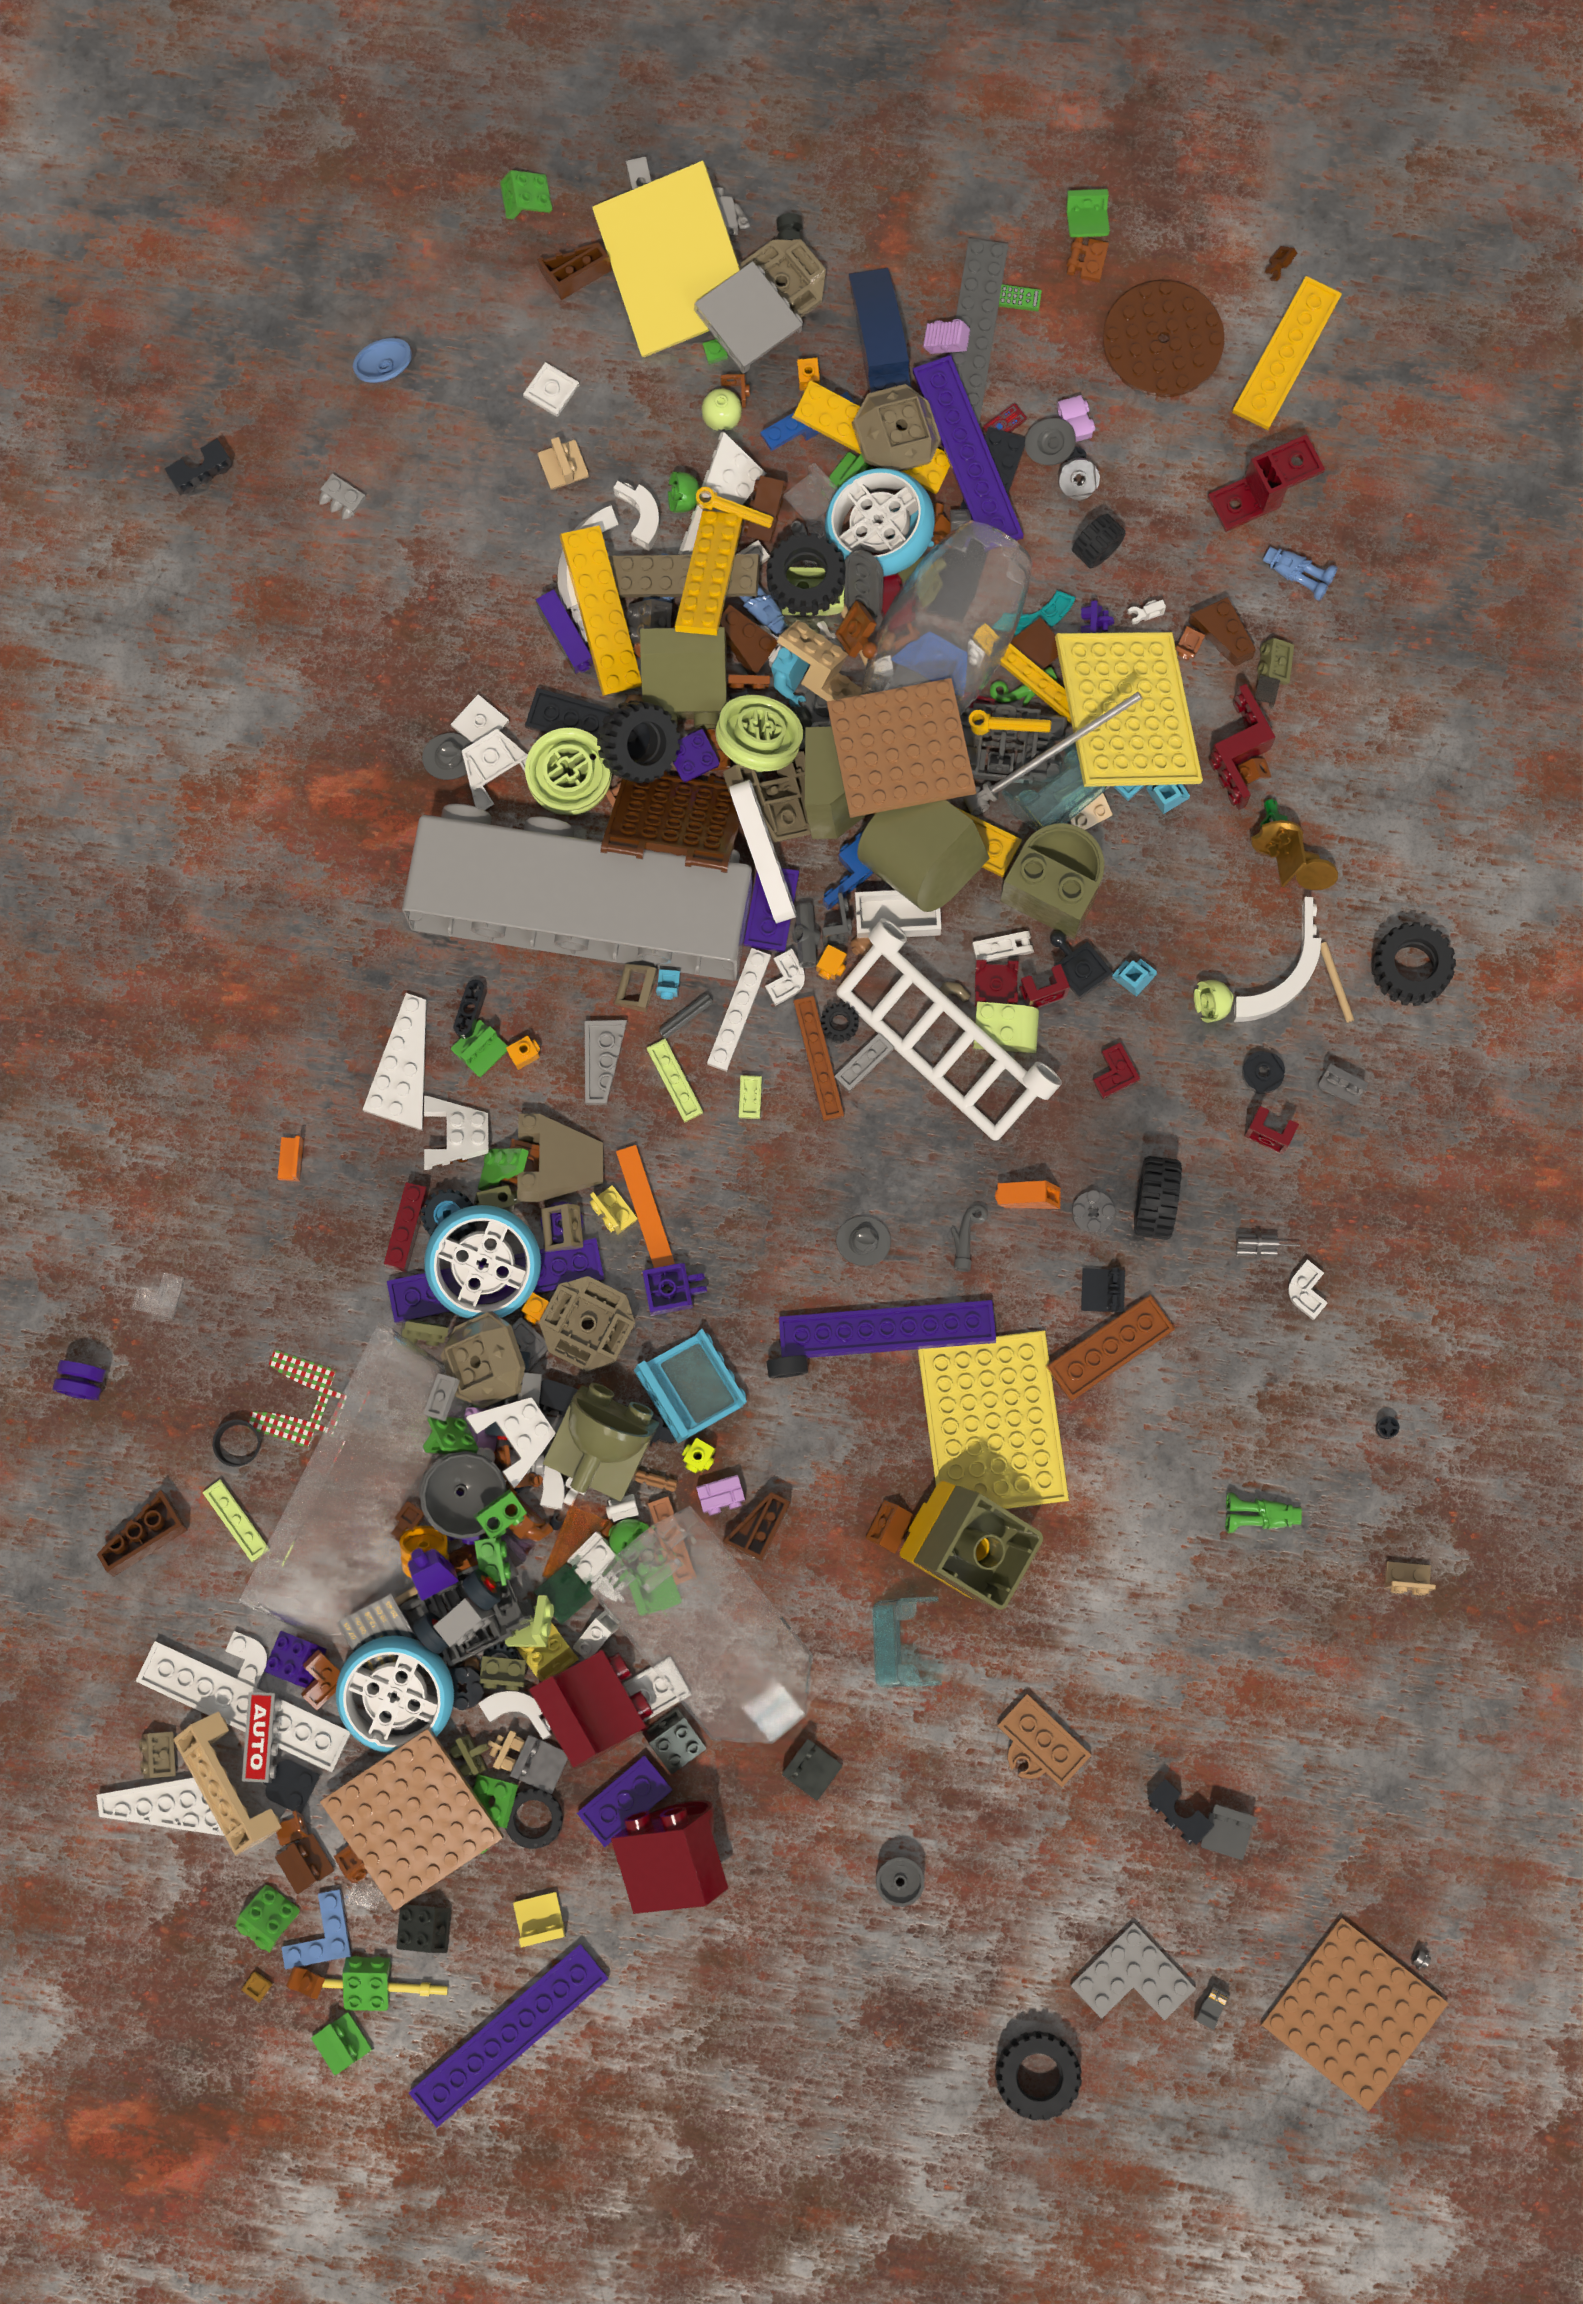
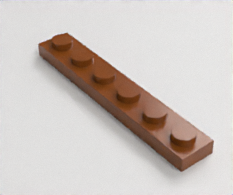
M810 996L793 1000L823 1122L843 1118L844 1113L815 998Z

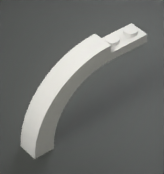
M612 506L603 508L587 517L573 531L600 525L601 531L604 532L617 526L618 522ZM562 550L558 566L560 600L565 610L571 608L572 618L576 622L579 635L587 647L589 646L564 551Z
M1305 897L1302 901V944L1300 958L1295 970L1282 984L1266 993L1255 996L1236 997L1234 1000V1022L1257 1020L1276 1013L1292 1002L1309 981L1315 970L1321 949V938H1313L1316 937L1317 925L1313 924V916L1317 914V904H1313V897Z

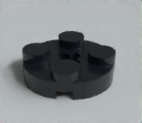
M1265 1051L1255 1052L1247 1058L1242 1068V1077L1245 1084L1257 1094H1267L1275 1091L1280 1087L1284 1079V1063L1274 1053ZM1259 1068L1268 1069V1077L1260 1076Z
M469 1665L454 1666L449 1670L454 1687L453 1707L458 1710L472 1708L481 1701L485 1694L484 1683H479L480 1671ZM459 1682L461 1684L467 1683L466 1689L468 1692L459 1689Z

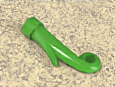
M1051 667L1043 670L1053 680L1058 682ZM1002 681L994 682L990 687L992 698L1002 703L1025 697L1023 706H1026L1036 695L1026 685H1022L1010 693L1007 685ZM1001 687L1003 695H999L996 692V688Z

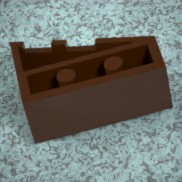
M599 242L575 248L570 253L562 254L560 252L555 257L537 259L541 274L561 301L612 271L609 256Z
M761 475L759 480L756 479L753 490L756 492L755 500H751L749 508L770 515L774 520L770 528L746 520L744 532H747L746 536L748 538L772 543L778 522L779 510L783 504V493L788 485L785 481Z
M1228 597L1191 614L1189 623L1200 632L1206 634L1205 639L1216 646V649L1234 667L1254 657L1256 649Z
M770 1492L730 1535L723 1540V1543L762 1562L791 1502Z

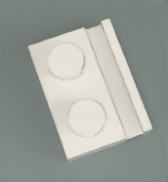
M596 1531L567 1562L574 1567L573 1569L585 1584H591L617 1557V1554L612 1550L609 1542L602 1537L600 1531Z

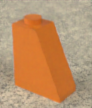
M1046 1180L998 1183L995 1199L997 1204L1004 1208L1060 1209L1061 1188Z

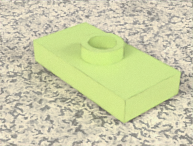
M741 1075L739 1118L760 1119L762 1076Z

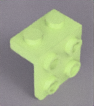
M538 1595L537 1605L533 1607L535 1610L534 1621L530 1623V1626L521 1630H515V1636L505 1640V1644L508 1647H547L551 1620L554 1615V1606L549 1601L547 1595Z

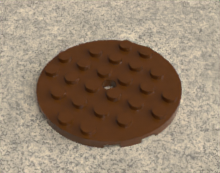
M1153 281L1139 285L1126 292L1111 308L1103 331V349L1112 371H1115L1122 379V382L1128 387L1148 393L1147 395L1154 397H1175L1197 389L1217 369L1225 342L1222 320L1213 304L1194 288L1172 281ZM1163 334L1169 338V341L1162 343L1158 337Z

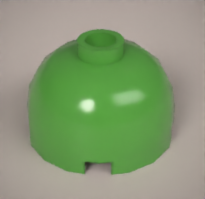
M672 472L668 484L672 485L671 491H668L670 511H673V513L689 512L697 505L696 493L701 487H699L698 481L693 475L685 472Z
M632 1518L624 1519L612 1526L609 1531V1545L617 1554V1558L626 1563H629V1561L634 1562L645 1549L646 1544L642 1542L645 1536L649 1537V1526L640 1520Z

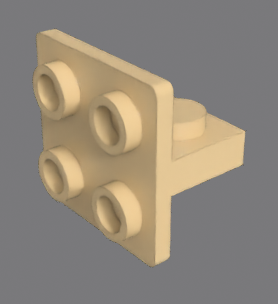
M559 437L551 439L552 448L538 452L540 463L551 490L589 477L575 440L561 444Z

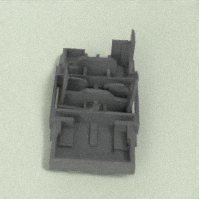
M974 703L973 708L957 705L974 779L1000 781L1013 773L1015 753H1005V748L1023 750V753H1018L1017 770L1053 747L1054 741L1065 739L1067 717L1053 714L1041 715V710L1019 708L1011 705ZM975 710H982L987 714L994 712L993 717L1019 718V714H1021L1022 719L1050 720L1052 725L1049 733L1020 731L1019 741H1024V745L1006 743L1017 742L1018 731L992 730L991 739L995 741L983 742V737H988L989 733L987 732L984 735L974 734L969 723V715ZM978 720L975 722V725H981L984 721ZM982 746L1000 747V753H989L987 773H984L987 750H983ZM1053 756L1013 783L1024 784V780H1028L1029 784H1033V781L1039 780V782L1051 783L1053 781V783L1060 784L1062 762L1055 761V756Z
M507 1555V1557H504L505 1563L509 1562L510 1579L518 1576L519 1573L510 1555ZM478 1564L458 1573L457 1577L459 1578L465 1574L469 1576L474 1570L479 1569ZM466 1577L458 1579L459 1582L423 1601L417 1593L418 1599L415 1600L413 1598L399 1607L414 1634V1623L425 1613L431 1612L440 1619L448 1614L440 1596L441 1594L450 1611L465 1598L469 1597L463 1587V1580ZM510 1579L507 1580V1585L502 1586L501 1581L495 1582L502 1593V1599L492 1607V1610L496 1613L490 1618L492 1622L484 1629L474 1632L476 1636L468 1643H465L466 1649H464L463 1644L461 1646L456 1644L446 1647L438 1654L449 1667L495 1646L509 1637L515 1636V1630H521L530 1626V1623L534 1621L535 1610L531 1600L526 1599L519 1602L509 1581ZM420 1664L417 1666L416 1670L421 1676L428 1674Z

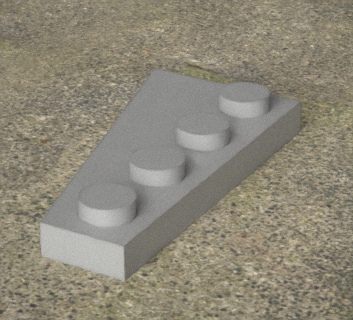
M627 1020L585 1021L586 1105H607Z

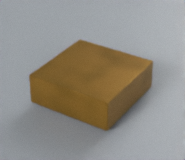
M254 1971L242 1988V1991L260 2003L273 1983Z

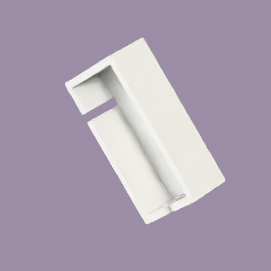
M896 890L855 892L857 938H868V934L881 919H886L895 924L906 937L941 935L940 908L931 912H924Z

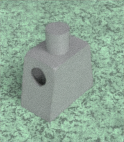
M646 157L626 161L627 176L631 190L651 182Z

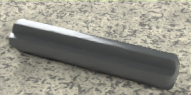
M704 994L659 1029L661 1036L667 1039L713 1003L711 997L708 994Z

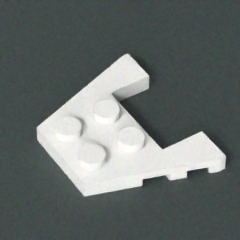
M495 729L461 751L475 807L487 810L494 805L483 787L485 784L520 764L525 772L528 754L522 751L498 729Z
M424 1096V1116L447 1117V1149H424V1170L432 1169V1166L439 1164L444 1166L450 1164V1161L462 1158V1160L488 1153V1113Z
M532 1397L465 1417L476 1434L493 1422H496L519 1455L520 1459L502 1471L513 1488L519 1484L556 1434Z

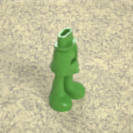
M1233 1492L1227 1493L1226 1510L1228 1512L1251 1511L1257 1512L1258 1516L1227 1514L1225 1520L1226 1533H1234L1240 1526L1252 1525L1261 1526L1262 1529H1273L1286 1526L1291 1527L1292 1524L1301 1525V1507H1293L1292 1504L1287 1505L1263 1498L1262 1500L1255 1498L1254 1502L1240 1500Z

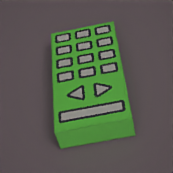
M1002 285L999 307L1039 312L1042 290Z

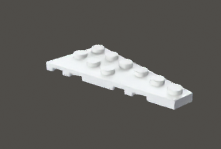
M721 432L718 439L720 440L717 449L714 450L713 461L710 469L707 470L702 487H709L718 493L717 496L743 505L753 492L756 479L759 480L760 475L765 476L766 472L730 437ZM704 493L699 499L707 503L711 500V496ZM697 505L692 513V521L688 531L685 533L678 555H692L702 510L724 511L716 508L712 510L702 509Z
M406 993L363 1111L423 1131L426 999Z
M194 1778L97 1795L99 1817L225 1836Z

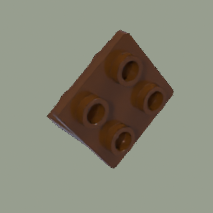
M310 1834L299 1842L292 1843L286 1847V1850L275 1857L296 1894H300L335 1871L314 1834Z

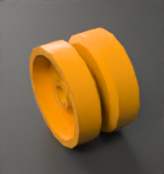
M418 1526L413 1532L407 1530L400 1538L401 1567L408 1577H411L408 1562L412 1560L411 1553L415 1549L420 1548L424 1553L431 1549H436L449 1561L447 1536L437 1531L433 1526Z

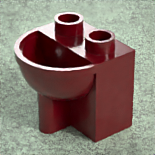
M687 1801L670 1805L651 1813L649 1811H642L632 1814L624 1819L626 1828L611 1838L633 1914L704 1907L729 1889L713 1838L714 1808L710 1801Z

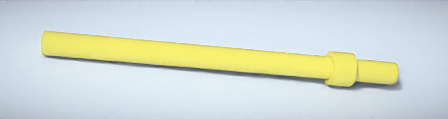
M325 1979L322 1987L343 1989V1980ZM388 1982V1992L420 1993V1996H430V1994L448 1995V1986L431 1985V1983L421 1982V1984Z

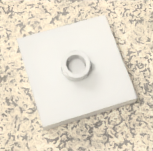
M477 695L452 722L451 727L473 744L495 729L501 732L509 723V719L481 696Z

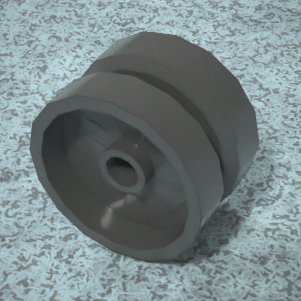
M894 1857L887 1860L879 1868L876 1875V1888L886 1903L895 1907H906L921 1897L924 1889V1875L921 1868L914 1861L905 1857ZM898 1878L904 1879L903 1886L896 1884Z

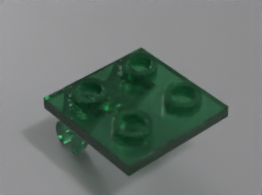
M566 1563L534 1591L537 1597L538 1595H547L549 1601L554 1606V1616L561 1625L595 1597L589 1590L593 1583L588 1581L585 1585L575 1574V1571L578 1569L576 1564L570 1568Z

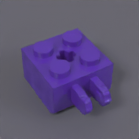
M685 1263L642 1270L651 1316L693 1308L691 1295L707 1292V1287L705 1286L689 1289L688 1282L701 1281L705 1276L702 1273L687 1276ZM669 1285L670 1288H674L673 1291H671V1293L666 1294V1292H662V1289H665L664 1286Z

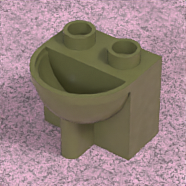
M1052 824L1039 829L1026 841L1004 881L1000 901L1075 939L1094 904L1104 874V857L1098 842L1087 831L1071 824Z
M591 1383L589 1388L582 1385L573 1396L543 1465L572 1478L570 1486L578 1492L586 1493L588 1488L591 1487L621 1502L632 1484L660 1422L651 1419L653 1411L643 1404L630 1402L628 1407L612 1400L614 1396L613 1391L603 1385Z

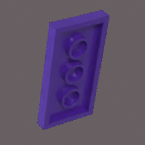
M781 868L794 904L799 871ZM757 872L744 946L785 953L791 919L780 923L775 922Z
M643 1756L577 1812V1814L601 1844L606 1847L611 1843L613 1836L626 1828L624 1822L626 1817L638 1812L649 1811L673 1789L646 1756Z

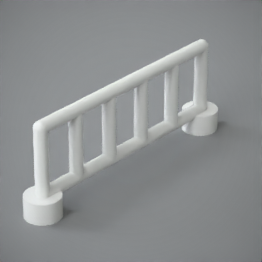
M881 919L868 934V938L873 946L837 988V996L846 1004H849L850 1008H854L855 1012L878 1034L880 1033L898 1053L992 1140H999L1037 1096L1048 1100L1062 1085L1061 1079L1050 1067L1041 1062H1035L1027 1072L898 952L907 941V937L900 928L886 919ZM883 955L903 975L872 1011L851 991L878 958ZM914 983L934 1003L905 1038L902 1039L882 1019L909 986ZM944 1011L965 1032L933 1068L913 1049V1046ZM975 1040L996 1060L969 1092L963 1096L943 1076ZM1006 1069L1027 1089L997 1124L994 1125L974 1104L1003 1070Z

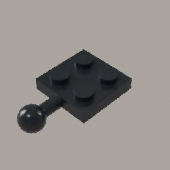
M1055 931L1051 934L1050 943L1054 947H1059L1066 955L1065 958L1054 966L1061 964L1070 989L1078 999H1081L1113 976V972L1088 941L1073 951L1066 943V935L1062 931Z

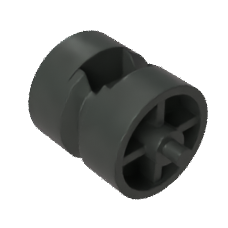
M787 213L777 217L776 226L779 232L777 240L793 241V239H801L804 242L803 233H800L803 230L802 217L800 215Z

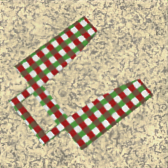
M274 1349L269 1365L286 1377L320 1391L319 1398L310 1422L281 1414L251 1411L248 1423L256 1431L306 1448L309 1447L314 1430L333 1436L348 1396L330 1389L336 1370ZM332 1396L338 1398L339 1402L328 1428L319 1425L328 1398Z

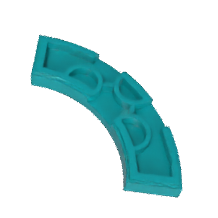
M1057 590L1050 602L1041 608L1040 611L1033 614L1013 615L1004 612L996 632L1014 637L1039 617L1045 621L1049 628H1052L1068 614L1076 597Z

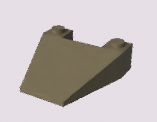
M804 751L798 752L796 758L788 766L777 770L779 779L759 783L755 770L739 764L723 772L729 793V786L747 780L751 781L770 837L775 843L811 834L805 808Z
M519 1114L518 1140L530 1144H539V1172H521L518 1174L517 1202H540L603 1183L602 1142L541 1114Z

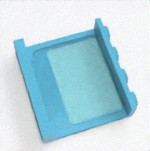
M703 1329L699 1330L692 1338L648 1362H641L634 1369V1372L677 1443L684 1441L737 1411L747 1402L745 1392L742 1388H738L735 1383L734 1374L730 1369L727 1370L724 1365L723 1356L719 1351L716 1352L712 1345V1338L708 1333L705 1334Z

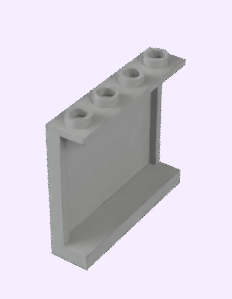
M754 262L748 264L694 304L696 314L743 374L750 369V365L789 336L796 331L800 333L803 323L800 316L791 311L788 301L784 297L781 298L777 293L778 289L775 284L766 279L764 270L759 265L756 266Z

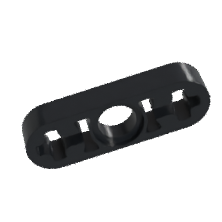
M471 980L466 985L453 1025V1029L459 1038L467 1039L474 1033L487 993L486 987L480 980ZM479 987L480 991H476L474 995L472 990H476ZM468 1005H475V1010L472 1013H465V1008ZM466 1023L468 1028L464 1029L462 1032L460 1030V1027H464Z

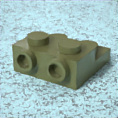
M403 1319L400 1336L405 1337L404 1341L417 1343L419 1339L426 1340V1345L438 1346L439 1343H444L449 1328L443 1324Z

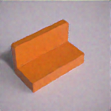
M296 1135L295 1138L281 1137L278 1180L300 1181L304 1142L300 1135Z

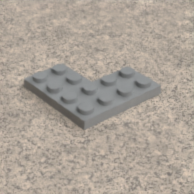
M1134 1923L1070 1984L1101 2019L1132 1988L1143 1997L1163 2020H1166L1196 1990Z

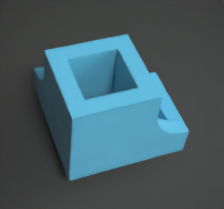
M1182 784L1149 785L1146 788L1163 814L1190 798L1189 793Z
M1142 959L1138 962L1132 960L1131 963L1125 961L1116 970L1112 978L1137 997L1157 975V971Z

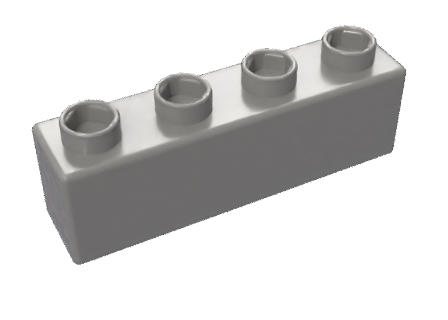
M449 804L444 806L441 817L422 815L419 818L402 906L403 914L411 930L623 964L649 966L662 970H674L681 973L732 981L738 979L753 887L751 868L747 864L739 863L740 854L737 850L733 849L728 872L723 873L721 870L693 865L692 867H686V856L684 855L677 856L671 853L654 852L645 849L642 860L636 859V856L612 852L607 854L601 853L602 842L573 838L574 828L570 824L548 817L528 818L525 821L524 830L491 825L492 816L483 809L464 804Z

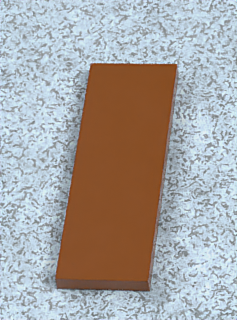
M1150 1294L1054 1360L1046 1368L1071 1402L1173 1332L1175 1328Z

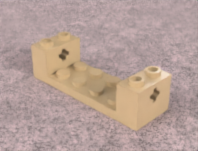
M218 1711L191 1724L173 1740L236 1856L265 1841L281 1829L277 1815L273 1813L272 1809L250 1819L246 1807L239 1800L237 1791L231 1785L225 1768L221 1766L216 1757V1751L211 1747L213 1743L229 1731L226 1720Z

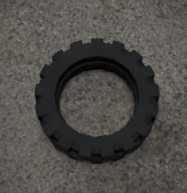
M529 1789L522 1791L515 1796L508 1826L505 1830L511 1840L521 1847L529 1849L545 1847L557 1838L562 1829V1808L555 1797L543 1790ZM530 1800L543 1802L552 1814V1823L549 1830L544 1835L536 1838L523 1835L516 1825L515 1816L519 1807Z

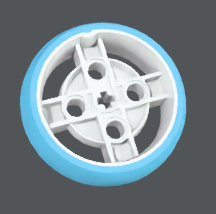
M888 468L866 470L848 479L832 497L825 518L826 537L829 539V544L834 543L838 547L837 552L842 553L843 563L850 553L855 550H867L874 553L888 552L881 555H873L883 569V576L899 573L913 565L927 549L935 525L933 504L922 485L908 474ZM881 490H895V491H899V492H898L897 494L893 495V494L886 493V492H876V491H881ZM854 505L850 515V529L842 534L844 519ZM872 506L869 510H865L866 507ZM900 508L897 512H893L894 509ZM919 510L915 529L906 540L905 538L910 528V516ZM862 533H867L864 537H860ZM895 535L892 539H888L889 536Z
M478 1205L466 1207L452 1213L437 1226L426 1247L424 1266L426 1278L433 1294L447 1309L467 1319L476 1318L487 1312H494L501 1318L521 1307L533 1293L540 1275L541 1256L533 1233L519 1217L499 1207ZM489 1221L485 1231L470 1233L460 1241L449 1238L452 1232L467 1223ZM507 1229L518 1238L524 1249L526 1268L515 1264L513 1251L504 1239ZM488 1238L495 1239L497 1242L496 1247L488 1248L485 1245V1240ZM465 1250L468 1252L469 1257L466 1260H460L457 1257V1252ZM440 1258L450 1262L452 1274L457 1283L462 1287L459 1296H456L445 1284L440 1271ZM482 1258L487 1259L486 1263H489V1265H484L483 1268L479 1267L477 1260L481 1261ZM505 1266L508 1268L509 1273L506 1276H500L497 1273V1268ZM471 1278H477L481 1284L479 1287L473 1288L469 1285L468 1281ZM505 1285L516 1288L515 1292L502 1301L486 1305L477 1304L480 1295L495 1293Z
M385 1636L362 1645L346 1660L337 1680L336 1704L343 1724L359 1742L380 1752H393L428 1727L437 1737L446 1726L453 1709L454 1687L446 1664L438 1654L433 1653L422 1642L413 1638ZM380 1655H399L397 1662L383 1664L373 1671L361 1667L368 1660ZM418 1664L424 1667L432 1677L437 1689L438 1698L427 1694L426 1683L421 1674L416 1670ZM398 1671L406 1672L408 1678L402 1679L399 1677ZM370 1683H377L380 1689L373 1690L370 1687ZM393 1691H397V1692H398V1693H397V1698H393V1697H392V1696H393ZM353 1692L363 1696L365 1709L370 1717L374 1719L372 1725L359 1713L354 1702ZM417 1699L420 1702V1706H413L410 1700ZM382 1711H389L392 1714V1718H385ZM417 1718L429 1722L423 1728L411 1734L399 1736L391 1734L393 1727L405 1726Z

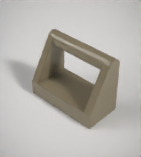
M625 964L614 1004L647 1013L657 977V968ZM632 971L646 975L639 1002L624 1000Z
M567 1203L541 1209L545 1252L583 1248L579 1205ZM561 1213L564 1243L553 1245L550 1214Z

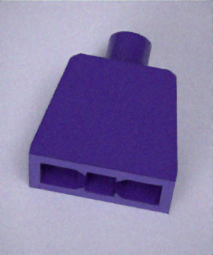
M418 1548L411 1553L412 1560L408 1562V1567L422 1601L459 1582L455 1567L436 1549H431L424 1553L422 1549Z

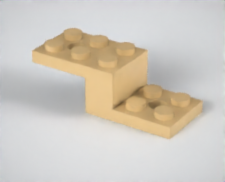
M797 620L779 636L777 640L779 644L810 664L801 684L824 700L832 701L869 694L864 688L859 687L850 681L848 677L839 673L848 654L841 647L834 645L823 635L809 628L806 623Z

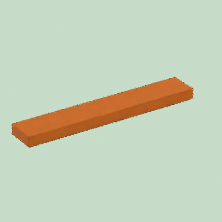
M633 1145L618 1150L616 1154L653 1267L674 1265L675 1262L637 1146Z

